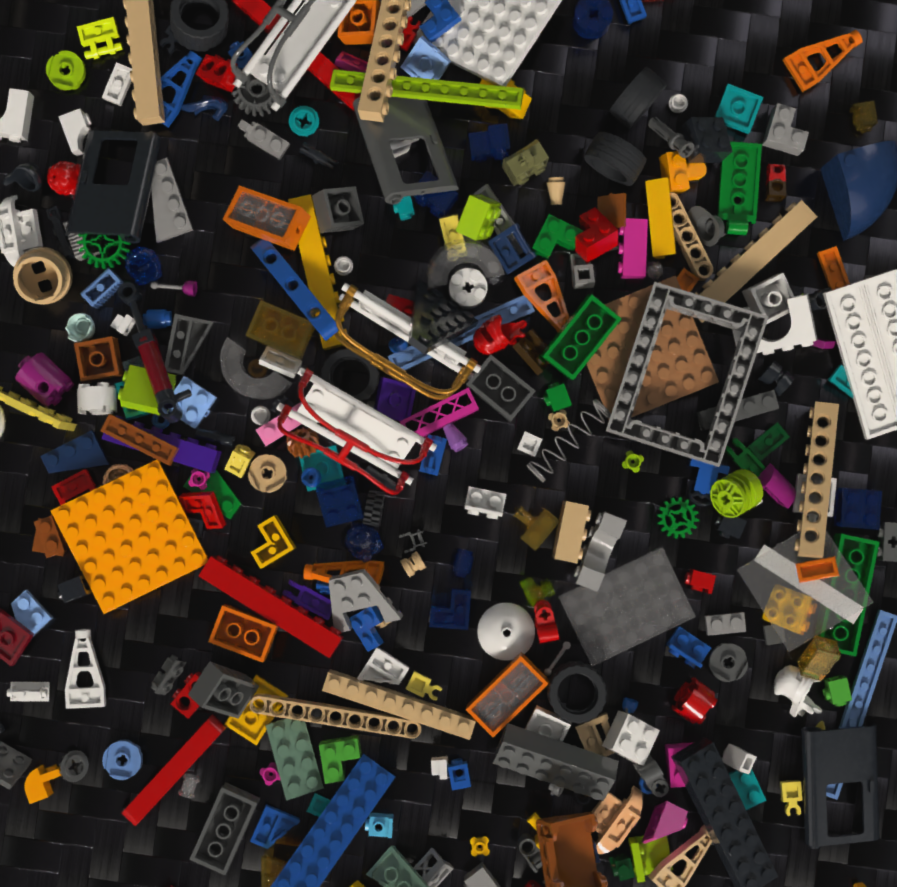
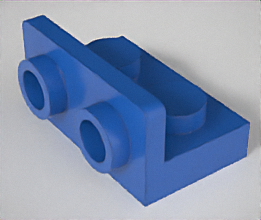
M680 626L676 628L666 643L670 648L668 651L676 657H679V655L686 658L684 662L692 668H695V666L701 668L703 666L701 663L711 649L710 646Z

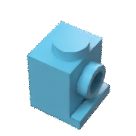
M371 813L370 819H366L365 831H369V836L392 838L394 814ZM381 824L382 829H376L375 825Z

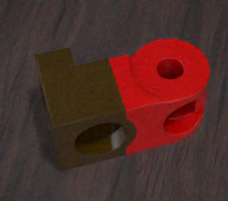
M768 164L766 170L765 201L782 202L786 197L785 165Z

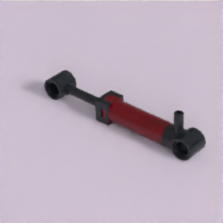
M124 282L118 287L117 293L121 300L131 308L139 333L132 335V338L145 366L158 404V413L167 422L176 423L182 418L183 414L178 402L191 397L192 393L189 389L178 394L174 393L158 348L160 345L157 336L150 328H145L138 308L142 301V294L133 283ZM170 408H173V411L167 414V411Z

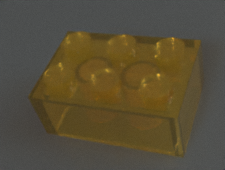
M260 300L245 336L302 360L315 327L305 318Z

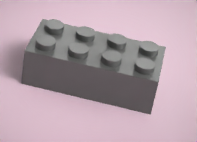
M225 782L221 787L189 860L226 875L260 797Z

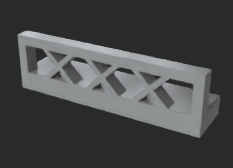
M431 848L414 867L417 873L423 871L422 878L430 887H437L454 869L449 862L441 858L434 848ZM434 856L437 860L436 864L433 867H428L429 860Z

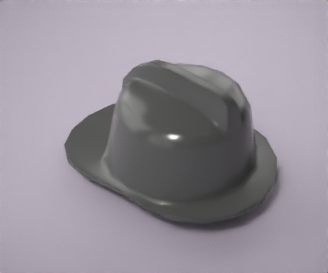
M694 206L688 211L687 215L700 241L704 245L713 246L721 237L726 235L724 222L719 216L712 215L701 206Z

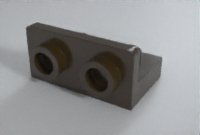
M530 329L525 333L524 338H519L512 346L537 375L542 373L549 364L548 361L540 356L548 345L534 329Z

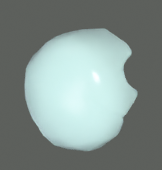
M77 313L71 316L65 327L69 335L68 339L74 342H84L91 339L95 333L93 319L84 313Z

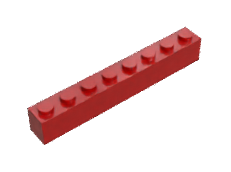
M217 555V557L210 556L199 577L326 657H332L344 637L340 635L341 631L334 626L329 628L324 624L325 621L318 616L313 618L304 607L298 606L297 608L291 604L292 600L284 595L282 597L275 594L276 590L268 585L266 587L259 584L260 580L252 575L248 577L243 574L244 570L236 565L232 567L227 564L228 560L220 555Z

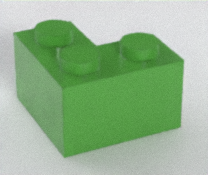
M359 735L320 742L319 750L325 784L344 781L346 777L344 761L361 758L362 751Z

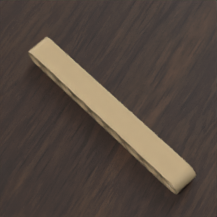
M263 693L255 694L250 701V709L256 714L405 738H416L421 733L420 723L393 714ZM261 699L264 702V706L257 708L254 706L253 701ZM275 702H280L283 704L284 708L280 711H276L273 708V704ZM299 705L303 708V711L300 714H295L292 711V707ZM318 708L322 711V714L319 717H314L311 711ZM337 711L341 714V718L333 720L330 717L331 713ZM354 714L360 716V721L357 723H352L349 720ZM371 718H378L379 724L371 726L369 720ZM390 721H397L398 727L390 729L388 723ZM416 724L417 730L415 732H408V725Z

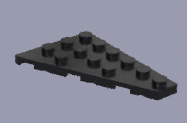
M418 280L415 285L414 309L410 323L411 330L408 340L410 345L426 354L476 327L479 320L474 318L471 312L464 311L455 301L444 297L441 291L434 290L422 280Z

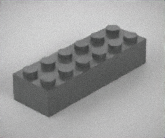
M507 723L497 745L493 764L558 787L572 790L575 793L592 797L595 800L604 801L616 780L619 761Z

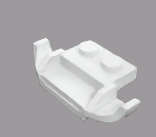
M17 195L5 198L0 204L1 253L5 255L7 261L13 267L24 252L32 248L43 247L37 210L29 209L20 212V210L15 209V200L18 199Z

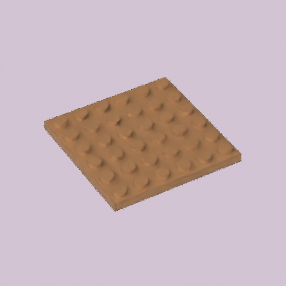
M676 276L658 282L681 289ZM653 285L605 304L622 319L586 365L601 402L610 413H612ZM666 309L631 417L719 382L693 317Z

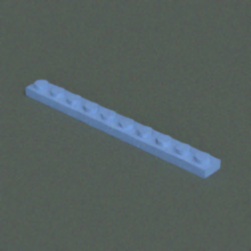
M878 609L850 691L852 701L847 702L838 728L860 727L863 725L897 623V615ZM843 783L827 785L826 796L838 800Z

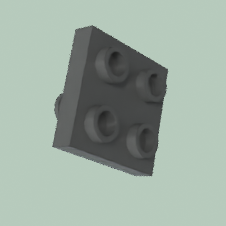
M1 741L0 785L10 790L30 766L33 759Z

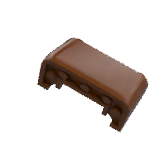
M585 812L542 818L536 821L546 887L608 886L606 877L598 872L591 836V832H595L598 826L594 813Z

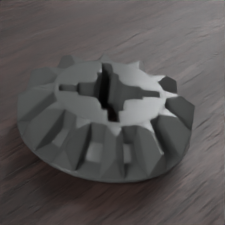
M78 750L68 751V754L62 756L63 760L59 764L61 769L59 773L63 776V779L69 782L81 780L88 770L87 756ZM72 762L78 763L76 764V766H74V770L68 769L70 768V766H72Z

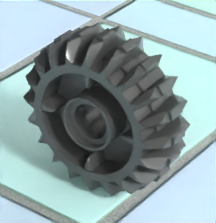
M250 73L244 85L242 84L239 88L235 86V91L232 92L233 97H236L234 101L236 104H239L240 110L245 109L246 114H249L251 111L253 116H256L257 112L264 116L263 111H267L270 114L273 98L269 94L268 85ZM257 87L262 88V91L259 94L253 93L254 89Z

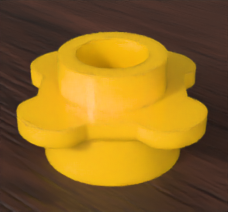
M472 837L470 839L472 856L476 857L481 854L487 856L490 853L488 837Z

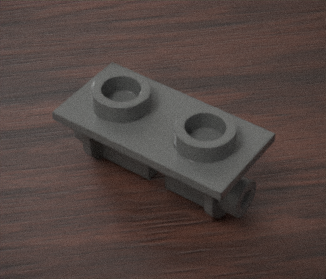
M173 654L168 657L161 667L166 673L163 674L159 671L151 682V688L155 690L154 693L166 695L172 689L176 678L183 672L186 662L179 661L178 657Z

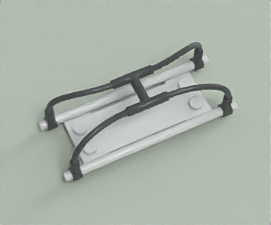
M277 0L264 17L263 23L232 56L230 62L231 71L236 79L233 84L237 88L242 84L244 85L248 80L247 76L251 73L255 78L268 85L269 94L273 98L271 108L275 111L282 108L286 103L285 99L357 0H305L296 14L293 13L303 0H293L287 9L282 7L287 0ZM279 14L281 18L241 71L235 65L238 56ZM289 20V21H290L289 24L286 26V28L284 29V31L281 33V35L278 37V39L276 40V42H275V43L273 44V46L270 48V50L268 51V53H267L266 55H264V53L266 52V50L268 49V47L271 45V43L274 41V39L276 38V36L279 34V32L282 30V28L284 27V25H285V24L287 23V21Z

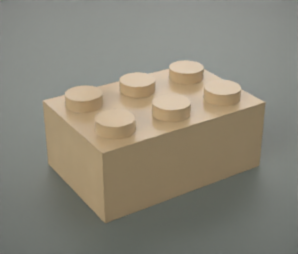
M569 501L562 502L552 552L554 559L578 563V559L582 560L584 548H581L582 540L585 541L587 536L585 524L586 521L589 522L591 517V510H588V505Z

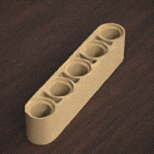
M670 192L671 200L674 202L672 216L675 239L692 274L699 278L698 281H704L712 275L713 266L677 194ZM674 216L681 217L682 224L675 223ZM682 233H688L691 237L690 241H685L682 238ZM691 250H696L699 253V258H693L690 254ZM699 267L706 268L707 275H701Z

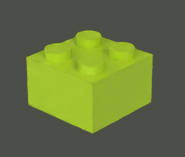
M482 194L469 195L456 232L475 241L488 239L494 231L493 224L495 219L497 220L500 216V206L502 203Z

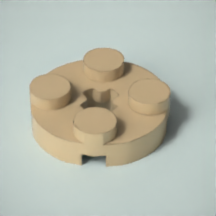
M261 455L252 461L248 478L255 489L268 493L275 492L287 480V468L284 462L275 455ZM266 468L273 471L270 479L263 477L264 469Z

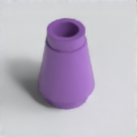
M453 423L443 427L450 448L455 452L462 450L468 445L467 438Z

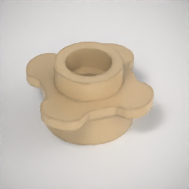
M565 410L549 414L548 419L551 420L552 430L558 431L559 428H567L568 424H570Z

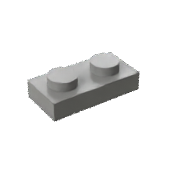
M744 612L705 616L706 634L708 636L746 632Z

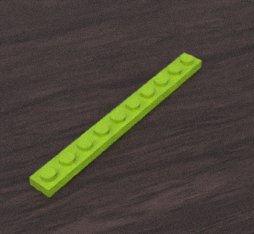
M333 69L330 89L331 91L361 94L365 73ZM396 76V79L392 80V97L521 110L524 94L523 88L405 76Z

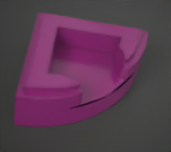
M817 337V341H814L812 346L821 349H832L836 341Z

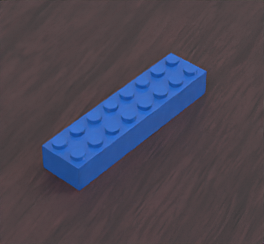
M363 754L271 887H320L391 785L395 776Z

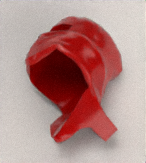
M499 314L486 320L473 334L474 346L480 353L492 355L497 351L505 349L508 344L514 345L517 342L516 338H524L525 334L520 330L527 326V322L522 320L517 323L501 325L502 316Z

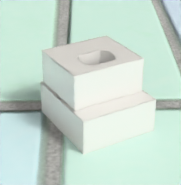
M117 314L110 326L127 336L136 322L133 317L127 314L125 317Z
M448 756L432 757L431 759L432 775H439L440 780L448 779Z

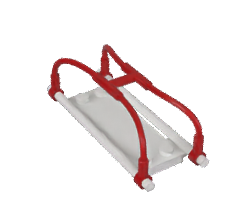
M300 367L297 374L302 377L298 384V394L302 403L297 412L292 410V407L287 404H278L276 409L280 411L277 419L279 431L289 438L322 451L323 454L347 468L359 472L388 494L397 495L403 490L405 483L410 485L414 478L410 477L409 473L398 470L400 464L410 465L419 463L427 456L428 450L434 452L437 445L433 443V440L420 436L319 378L308 368L305 370ZM311 381L314 384L306 397H304L303 389ZM289 416L343 448L340 453H337L328 447L325 448L288 432L283 428L282 424ZM415 442L421 444L420 456L418 458L404 459ZM349 452H353L397 477L396 490L389 489L365 470L358 467L356 463L347 459L346 457Z

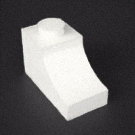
M77 109L58 117L71 152L76 156H80L84 153L83 140L86 134L91 131L89 125L92 122L88 113L85 114L81 109Z

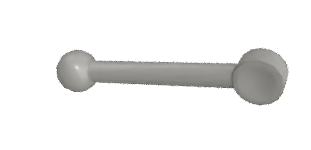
M565 641L563 643V648L561 649L559 654L556 656L550 667L545 669L544 674L546 676H550L552 674L551 670L554 668V666L556 665L560 657L563 655L565 650L570 648L571 645L569 642Z

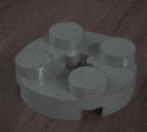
M720 643L711 651L708 658V667L716 678L724 682H730L744 676L748 668V661L741 647L733 643ZM731 657L732 666L724 667V659Z

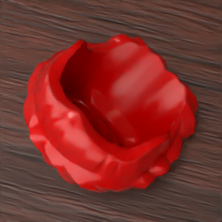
M59 161L51 166L47 174L48 184L51 189L60 195L74 194L81 165L68 161Z

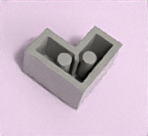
M779 103L776 104L772 109L762 146L799 156L804 151L809 132L791 127L796 108Z

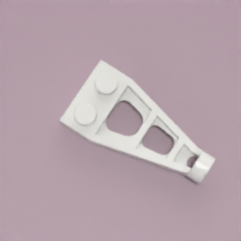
M91 629L75 630V641L65 687L66 709L106 706V687L91 640ZM80 652H88L90 658L89 666L78 665V655ZM80 671H89L94 681L92 687L77 686L76 681Z

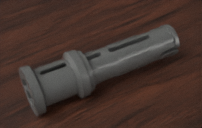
M657 117L650 119L648 123L649 128L666 140L671 149L678 151L682 158H687L694 151V144L692 142L686 141L681 133H675Z

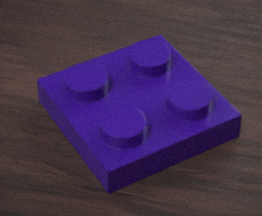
M380 377L374 409L393 420L402 421L411 416L416 390L404 382Z

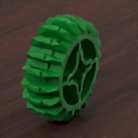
M78 234V236L83 238V240L77 241V244L83 245V247L78 249L79 252H85L82 258H89L87 263L90 265L94 263L96 268L102 265L103 269H107V263L110 268H114V261L120 265L121 261L119 258H127L123 255V252H130L128 248H125V245H131V243L122 240L119 235V240L110 239L109 235H98L97 238L90 240L92 234ZM104 238L105 240L111 242L108 243L106 247L102 246L101 244H98L101 242V240L103 241ZM90 246L99 248L101 258H97L92 253ZM118 246L117 251L107 258L110 249Z

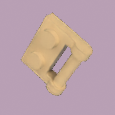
M607 713L600 714L588 722L575 726L584 749L605 757L614 754V752L602 746L603 742L596 725L601 723L607 736L610 729Z

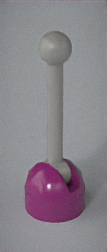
M186 281L183 286L158 284L157 282L151 283L152 289H181L188 296H196L197 294L196 281Z

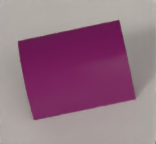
M769 463L758 476V479L763 489L778 504L789 508L795 500L796 489Z

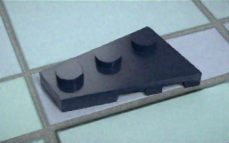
M93 430L40 456L48 473L111 465Z

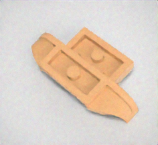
M634 785L627 799L624 798L622 801L608 792L604 801L599 800L591 811L598 821V826L595 830L598 832L599 837L595 842L598 854H604L616 847L618 848L640 819L643 803L642 792Z

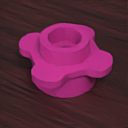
M194 468L191 471L192 475L188 484L191 487L197 486L201 490L206 489L210 473Z
M272 762L268 767L260 769V775L263 777L266 785L270 786L276 780H280L276 763Z

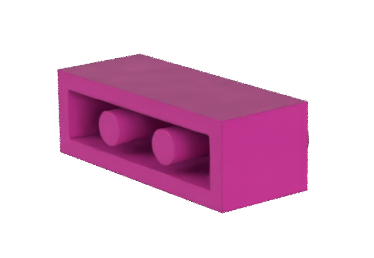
M626 218V227L619 228V235H622V243L618 244V254H621V262H618L617 273H620V278L644 279L646 277L648 219Z

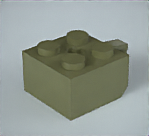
M536 139L511 156L504 158L502 168L513 186L517 184L523 185L529 180L528 177L533 174L537 176L546 170L545 167L549 157Z

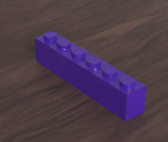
M116 415V417L126 421L125 417ZM133 422L132 425L178 447L179 450L173 460L174 462L209 473L216 472L222 451L216 450L217 446L208 443L202 446L198 444L199 440L188 437L186 441L180 439L181 435L170 432L167 435L162 433L163 429L153 426L151 429L144 428V423ZM103 433V440L135 449Z

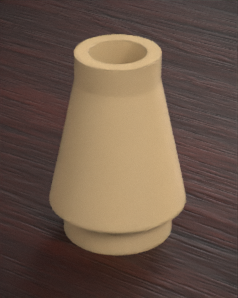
M564 177L548 178L547 187L551 205H562L565 188Z

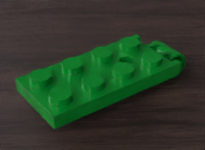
M730 141L733 152L721 161L717 216L722 220H727L726 234L747 235L748 222L755 224L757 218L762 144ZM735 197H739L741 199V202L739 204L735 203Z

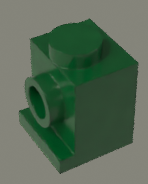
M628 852L609 857L614 877L618 876L620 881L635 877Z

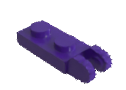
M289 579L288 584L299 589L300 592L298 596L288 590H284L282 594L294 600V603L329 620L332 615L331 599Z

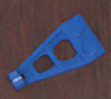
M191 50L161 77L162 90L167 86H171L176 90L172 103L167 104L163 101L165 123L162 124L168 128L179 114L195 71L202 62V58ZM178 71L186 73V78L181 86L172 82V78Z

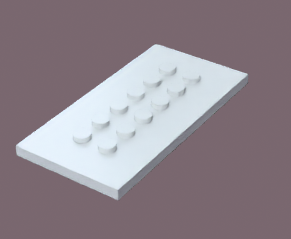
M893 269L823 293L844 369L854 397L853 400L864 438L867 440L897 430V269Z

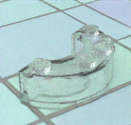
M458 239L442 246L431 259L427 271L428 287L447 285L450 271L456 265L463 262L478 265L483 270L485 278L504 275V270L498 257L488 246L473 239Z
M228 337L226 338L220 354L221 368L225 380L235 391L252 399L265 400L277 397L291 387L292 383L276 371L262 379L250 377L243 366V357L246 350Z

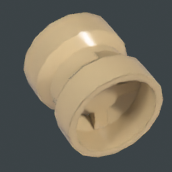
M417 551L410 558H404L400 561L409 577L413 576L417 570L426 568Z

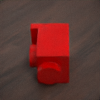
M690 569V572H687L685 575L684 583L692 585L691 589L702 592L704 588V592L712 594L716 575Z

